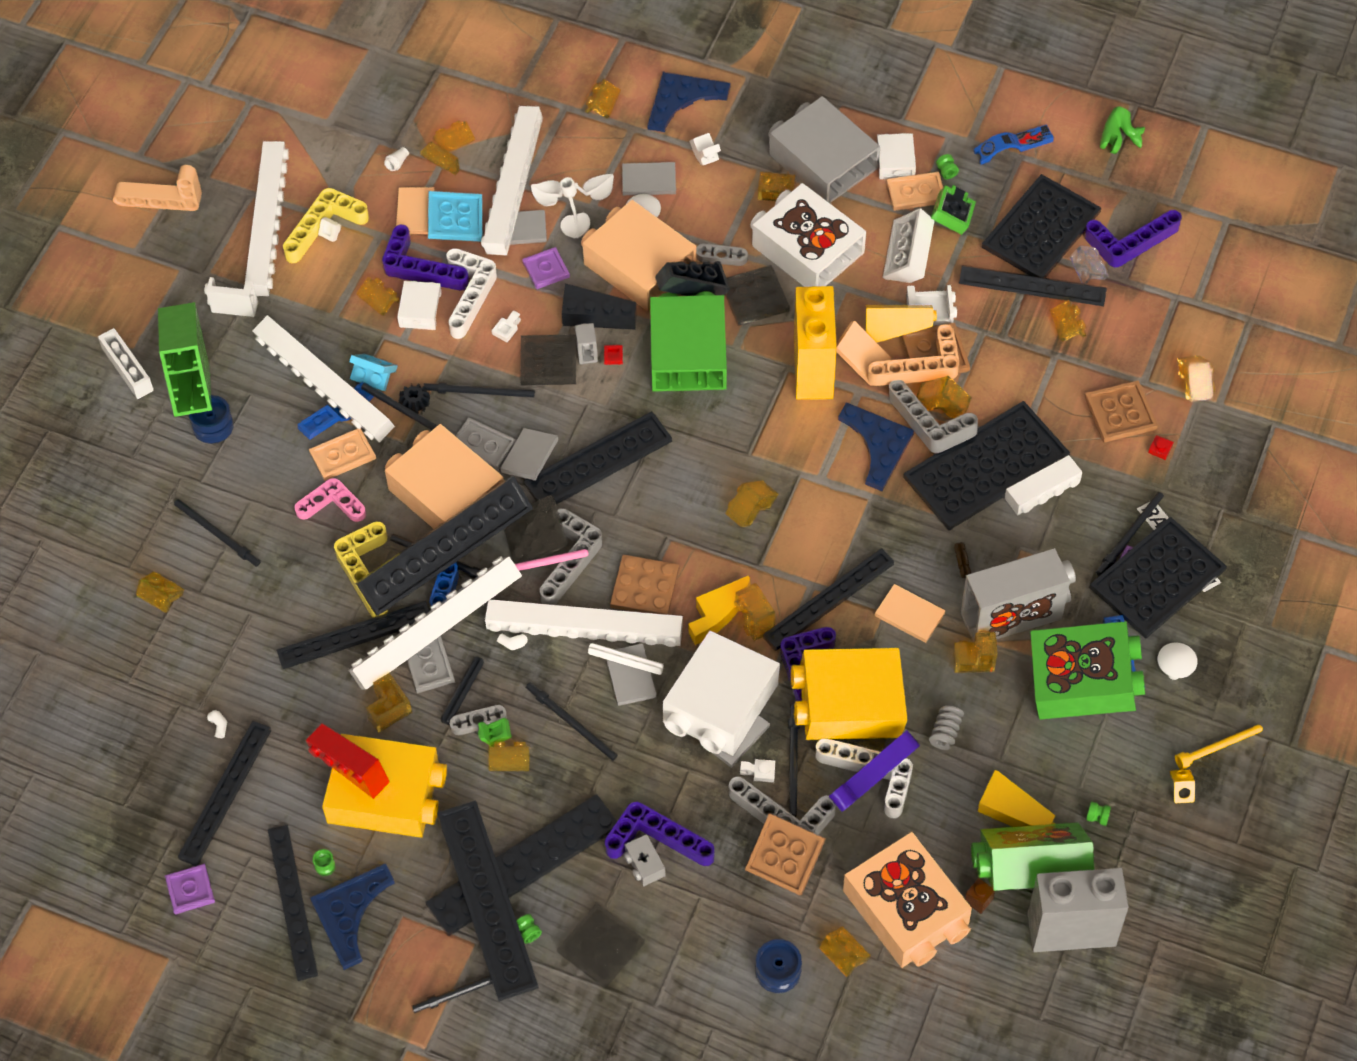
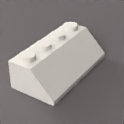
M921 208L893 221L883 273L884 279L912 283L924 278L934 220Z

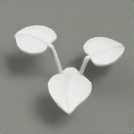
M605 174L591 178L584 184V190L569 177L562 179L560 183L551 180L539 184H531V190L536 201L543 206L556 204L558 197H562V195L569 198L573 215H568L561 221V230L569 237L579 238L589 230L590 218L586 213H576L572 198L576 195L577 189L586 196L590 195L594 200L605 199L612 192L614 176L613 174Z

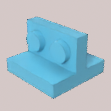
M367 354L351 355L349 362L353 363L354 366L350 379L359 383L364 382L373 388L386 391L390 374L396 372L398 365Z

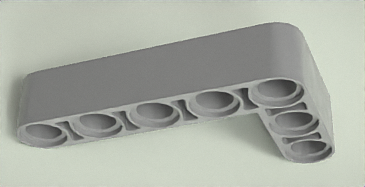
M902 380L890 382V402L931 452H943L976 436L978 418L975 414L966 413L939 425Z
M558 509L554 512L555 530L576 542L569 552L586 549L589 554L586 557L563 561L558 564L540 587L542 604L556 605L602 547L601 530L566 509Z
M734 777L729 782L730 798L763 824H765L768 817L765 812L772 811L774 815L818 835L835 816L836 805L829 796H822L804 817L798 820L744 778ZM740 787L742 790L735 791L734 788ZM756 799L758 802L751 803L749 800ZM828 806V807H830L831 809H830V810H824V809H822V807ZM815 820L818 822V824L814 825L810 824L809 822Z

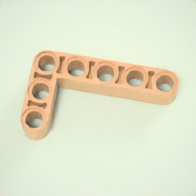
M183 165L180 167L177 186L119 182L115 188L113 201L120 206L196 211L199 208L202 191L195 168L190 165Z
M944 324L937 329L936 345L938 356L872 362L868 368V382L871 385L880 386L889 385L893 380L914 383L954 379L958 375L959 357L953 328L950 325Z

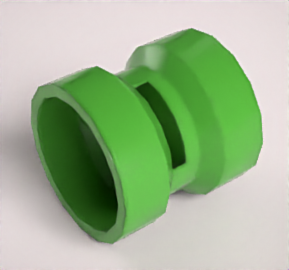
M950 154L942 155L937 159L936 165L941 170L944 179H951L958 174L959 169L954 164V159Z
M1091 801L1086 821H1097L1100 825L1106 826L1111 806H1100L1097 802Z
M321 849L313 855V864L319 875L328 876L334 872L335 861L329 850Z
M526 914L517 920L524 943L533 942L541 935V929L534 924V919L530 914Z

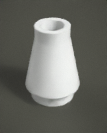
M401 147L399 150L388 155L384 162L387 169L390 171L399 170L409 155L408 150Z

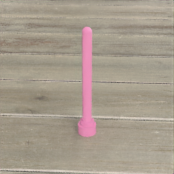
M583 549L517 563L515 566L521 571L586 557L589 552Z

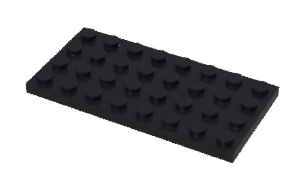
M1022 401L979 427L976 436L943 452L936 453L903 473V478L950 531L1005 497L1007 488L1068 455L1070 456V452L1025 401Z

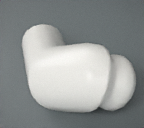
M500 634L497 642L510 650H516L525 646L528 639L524 634L511 638Z
M213 710L207 715L208 721L216 724L215 737L224 738L227 720L220 711Z

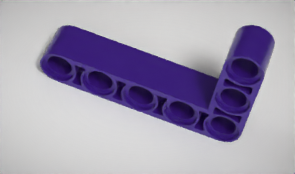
M1170 210L1120 241L1100 221L1091 220L1086 225L1085 240L1110 266L1120 267L1177 233L1182 215L1176 210Z
M397 225L393 229L382 258L384 272L387 276L417 282H434L440 284L441 287L460 291L467 288L469 277L468 271L464 267L406 256L411 243L409 228L406 225Z
M823 627L789 636L781 641L780 654L790 684L791 665H800L804 650L834 649L836 643V632L834 629ZM824 638H829V639H831V640L825 641V640H823V639H824ZM792 689L796 701H802L801 689Z
M906 730L852 778L836 789L829 798L841 812L845 811L914 752L920 744Z
M633 802L628 805L605 839L606 854L612 859H617L623 855L625 844L631 842L639 830L702 866L711 865L715 859V850L711 842L640 802ZM635 812H638V813H640L641 815H640V816H633L632 814L635 813ZM651 822L658 823L656 826H650L649 824ZM623 828L630 829L628 832H622L621 830ZM668 832H674V833H675V835H673V836H668V835H666V834H667ZM685 842H692V843H693V844L690 845V846H685V845H684ZM612 844L619 845L617 848H611L610 846ZM707 851L710 855L703 856L701 853Z

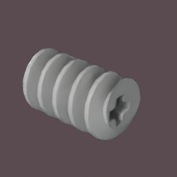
M945 705L941 707L932 729V735L929 738L930 743L939 749L949 750L950 745L955 744L954 738L957 737L956 731L960 729L958 724L962 723L961 718L964 717V712L954 706Z

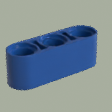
M456 562L437 575L430 596V607L438 601L442 603L447 599L446 595L456 589L459 580Z

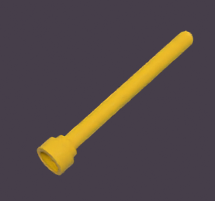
M1256 725L1192 753L1181 752L1175 755V762L1183 770L1190 767L1194 760L1262 732L1263 728L1261 725Z

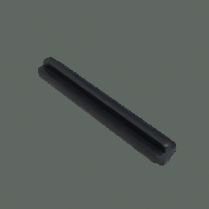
M478 656L473 658L441 716L442 723L450 725L451 718L458 712L484 664L482 658Z

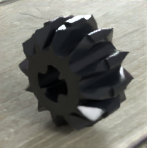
M411 383L409 388L404 386L403 391L399 393V403L416 413H419V411L425 412V407L430 405V394L427 392L426 387L421 388L419 383L416 386Z

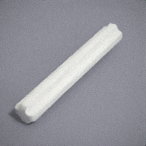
M591 643L588 648V653L658 675H661L664 669L663 663L595 643Z

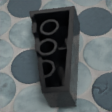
M705 261L702 264H697V262H690V264L667 262L655 276L660 291L684 296H696L700 292H711L715 295L725 296L730 290L720 261H715L714 264H711L709 261Z
M565 283L562 305L563 326L593 323L594 328L636 329V302Z

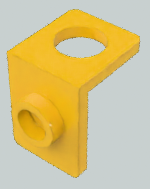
M1171 770L1170 776L1174 782V802H1194L1195 780L1191 771ZM1182 788H1188L1190 794L1182 798L1179 796V791Z

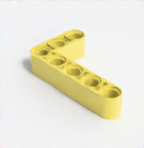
M331 188L324 189L283 244L286 260L289 263H296L303 257L318 236L321 219L324 217L330 219L335 214L359 225L367 223L369 214L366 203Z
M378 521L338 539L334 544L337 560L372 618L378 616L371 609L356 582L359 581L358 579L369 574L359 556L387 542L386 527L382 522ZM387 609L386 611H384L382 614H380L379 616L384 615V614H387V613H388V609Z

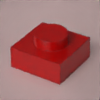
M604 345V365H623V345Z
M1156 435L1148 453L1166 460L1174 442Z

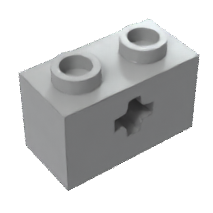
M584 323L575 325L579 365L598 362L594 324Z
M647 834L625 844L624 858L627 864H632L634 868L632 870L636 881H641L643 887L665 877V867Z

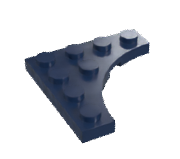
M663 72L649 118L648 130L665 132L674 114L678 110H683L694 104V101L701 99L705 101H727L731 83Z
M846 402L838 416V420L860 433L870 453V470L865 480V485L883 491L911 441L914 430Z
M386 863L310 898L343 970L363 962L358 947V930L362 916L368 905L380 892L395 884Z

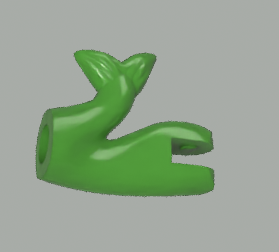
M1115 107L1105 123L1100 148L1105 149L1109 143L1112 145L1110 153H1118L1122 145L1120 128L1130 137L1135 145L1141 148V135L1144 133L1145 127H1132L1130 112L1123 107Z

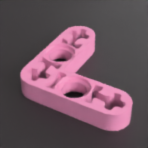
M335 478L327 480L295 504L296 516L303 520L310 518L332 501L354 522L362 521L366 517L364 505L341 481ZM316 496L324 497L321 502L314 501ZM343 497L350 498L348 503L340 502ZM354 506V509H355L356 511H358V512L360 511V514L354 513L352 507Z

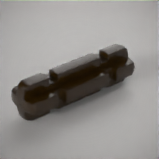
M960 542L955 544L954 549L957 554L956 558L960 569V576L966 578V575L971 574L967 552L965 551V544Z

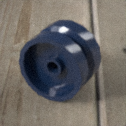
M211 395V411L189 414L192 430L196 438L210 444L225 440L234 428L229 404L225 399Z
M782 939L771 940L763 944L756 956L755 970L759 984L767 991L773 993H785L798 984L802 968V959L798 948L791 942Z

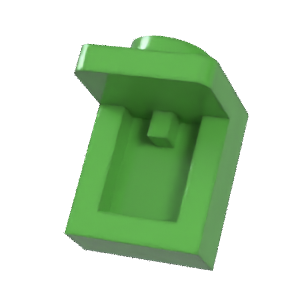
M506 718L488 725L484 722L478 723V736L480 740L490 746L512 738L509 721Z

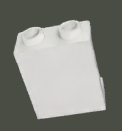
M913 134L877 135V144L880 146L879 179L915 175L916 163Z
M214 277L209 278V282L205 284L204 292L207 294V303L210 305L213 313L255 317L258 299L253 281L246 280L244 289L216 286Z
M404 281L398 312L399 327L436 330V312L439 297L442 294L440 284Z
M947 285L946 291L915 292V286H907V305H932L933 310H936L937 319L933 321V326L953 323V319L957 317V307H953L955 291L952 292L951 285Z

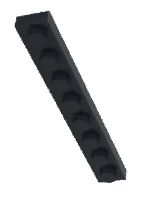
M962 265L959 284L1103 307L1107 287Z
M881 548L764 633L763 639L777 651L781 648V641L784 638L800 634L892 567L894 560Z
M426 601L277 649L282 669L284 670L399 632V629L404 625H411L416 622L414 618L423 612L427 614L429 608Z
M252 721L178 855L179 860L198 866L270 735L271 727Z
M285 825L268 829L297 980L301 981L317 977L318 971L289 827Z

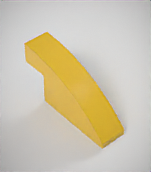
M749 576L696 597V608L702 618L688 624V633L695 645L701 643L709 631L718 633L737 614L750 589Z

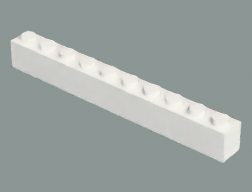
M519 106L518 112L515 113V124L511 127V138L507 142L508 150L504 154V165L500 168V180L496 183L497 191L493 195V206L489 209V221L485 224V236H482L481 245L484 247L486 254H508L543 120L540 107Z
M263 141L245 282L246 280L253 281L257 296H269L270 289H273V278H271V275L275 273L273 259L276 260L277 257L275 245H278L277 230H280V220L278 219L279 216H282L280 202L284 200L282 188H285L286 184L284 174H287V163L285 162L289 159V150L286 149L284 142Z
M268 315L252 330L257 336L255 340L261 346H268L267 350L274 357L278 355L280 357L278 360L286 367L290 365L292 367L290 370L297 377L300 375L304 377L303 381L310 388L314 386L316 388L315 392L322 398L326 396L328 398L327 402L333 408H340L339 412L346 419L350 417L352 419L351 423L359 430L362 427L365 430L364 434L370 440L374 438L380 443L395 427L383 413Z
M498 557L492 562L493 566L489 569L485 567L477 573L478 577L473 580L471 578L461 584L462 588L460 590H453L446 595L447 599L442 603L438 601L430 607L431 611L427 614L423 612L415 617L416 622L411 625H404L399 629L400 633L395 637L393 635L389 636L383 641L384 645L380 648L376 646L368 651L367 654L369 656L363 660L359 658L351 664L352 668L348 671L362 690L368 689L520 578L522 575L510 557Z
M488 600L485 618L486 629L494 632L501 630L510 631L511 633L524 632L532 635L547 634L552 637L568 636L569 638L582 637L590 640L605 639L610 642L626 641L628 643L640 642L648 645L663 644L668 647L681 645L683 616L501 600Z

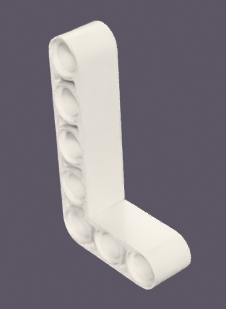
M451 249L447 252L448 264L464 267L468 271V277L472 278L449 319L451 336L460 339L469 330L496 281L497 273L494 261L460 249Z
M821 739L816 744V759L820 763L859 772L881 753L830 739ZM826 749V750H828L829 752H828V753H823V752H821V750ZM846 754L849 757L843 758L840 755ZM907 758L883 777L890 780L884 806V812L890 818H898L903 811L913 769L912 762ZM860 759H866L868 762L863 763ZM899 769H906L907 772H901ZM900 786V787H902L903 789H902V790H897V789H895L894 787ZM896 804L898 807L892 808L889 805Z

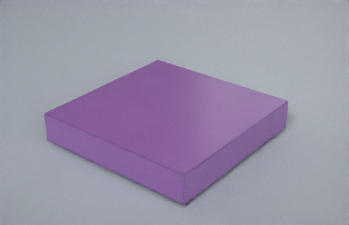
M556 247L522 259L536 290L570 277Z
M205 864L165 875L175 914L215 903Z

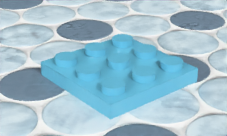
M429 191L428 239L481 242L482 194Z

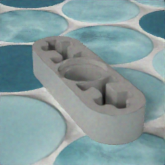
M700 244L696 247V258L700 262L709 261L710 263H715V261H720L721 264L743 266L748 260V253L744 248L712 244ZM719 252L726 253V256L721 258L718 257L717 254Z
M494 705L455 715L450 720L451 731L455 735L479 731L478 724L473 722L475 717H483V722L488 725L502 718L507 719L506 709L501 705ZM496 712H499L500 718L495 716ZM457 722H460V723H461V726H462L461 728H458V727L456 726V725H457V724H456Z

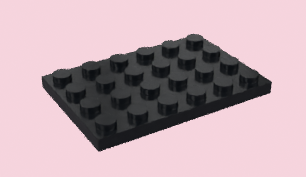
M1041 174L982 242L981 248L1030 276L1046 278L1084 233L1087 223L1094 220L1100 214L1101 207Z
M1170 516L1094 580L1089 588L1120 616L1123 615L1124 620L1147 639L1225 572L1227 566Z

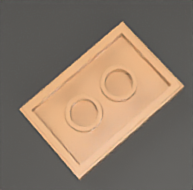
M939 172L887 179L886 182L894 211L935 205L938 193L943 188Z
M399 188L396 226L406 225L409 228L410 234H428L429 191H435V188Z
M856 321L850 322L836 344V352L870 386L872 385L868 382L869 365L872 362L891 359Z
M361 428L309 449L324 481L376 459V455Z
M894 584L875 612V617L926 643L944 616L945 610Z

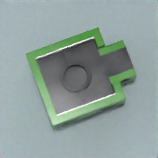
M945 185L938 193L931 219L962 235L969 227L976 201L970 198L967 199L969 193L954 185L951 188Z

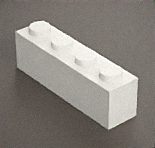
M114 328L98 336L102 350L137 399L154 391L149 376Z
M1068 455L1007 488L1005 500L1017 516L1023 512L1027 513L1034 506L1047 502L1049 498L1059 496L1067 488L1077 486L1080 483L1082 471Z

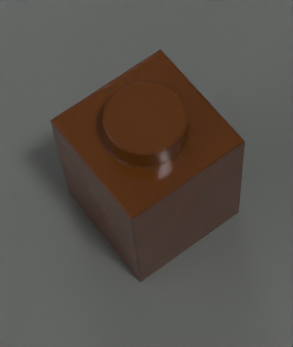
M978 878L966 892L965 900L971 908L982 914L993 901L995 890Z

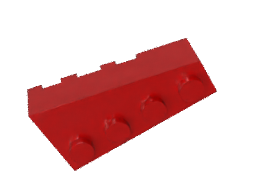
M321 724L305 740L309 746L308 751L314 757L322 759L325 764L335 769L372 799L390 782L378 758L324 724Z

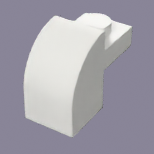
M709 133L689 141L695 157L702 166L719 160L717 152L721 151L719 144H713Z

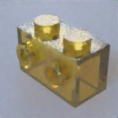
M760 172L758 200L776 201L785 190L792 192L795 189L796 175Z

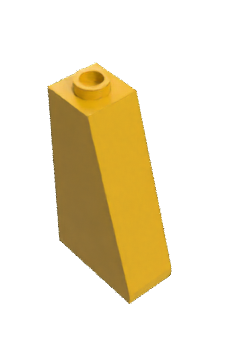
M866 305L865 332L878 343L933 327V321L937 319V312L933 310L932 305Z
M994 771L979 802V813L1012 827L1055 824L1053 823L1055 815L999 771Z

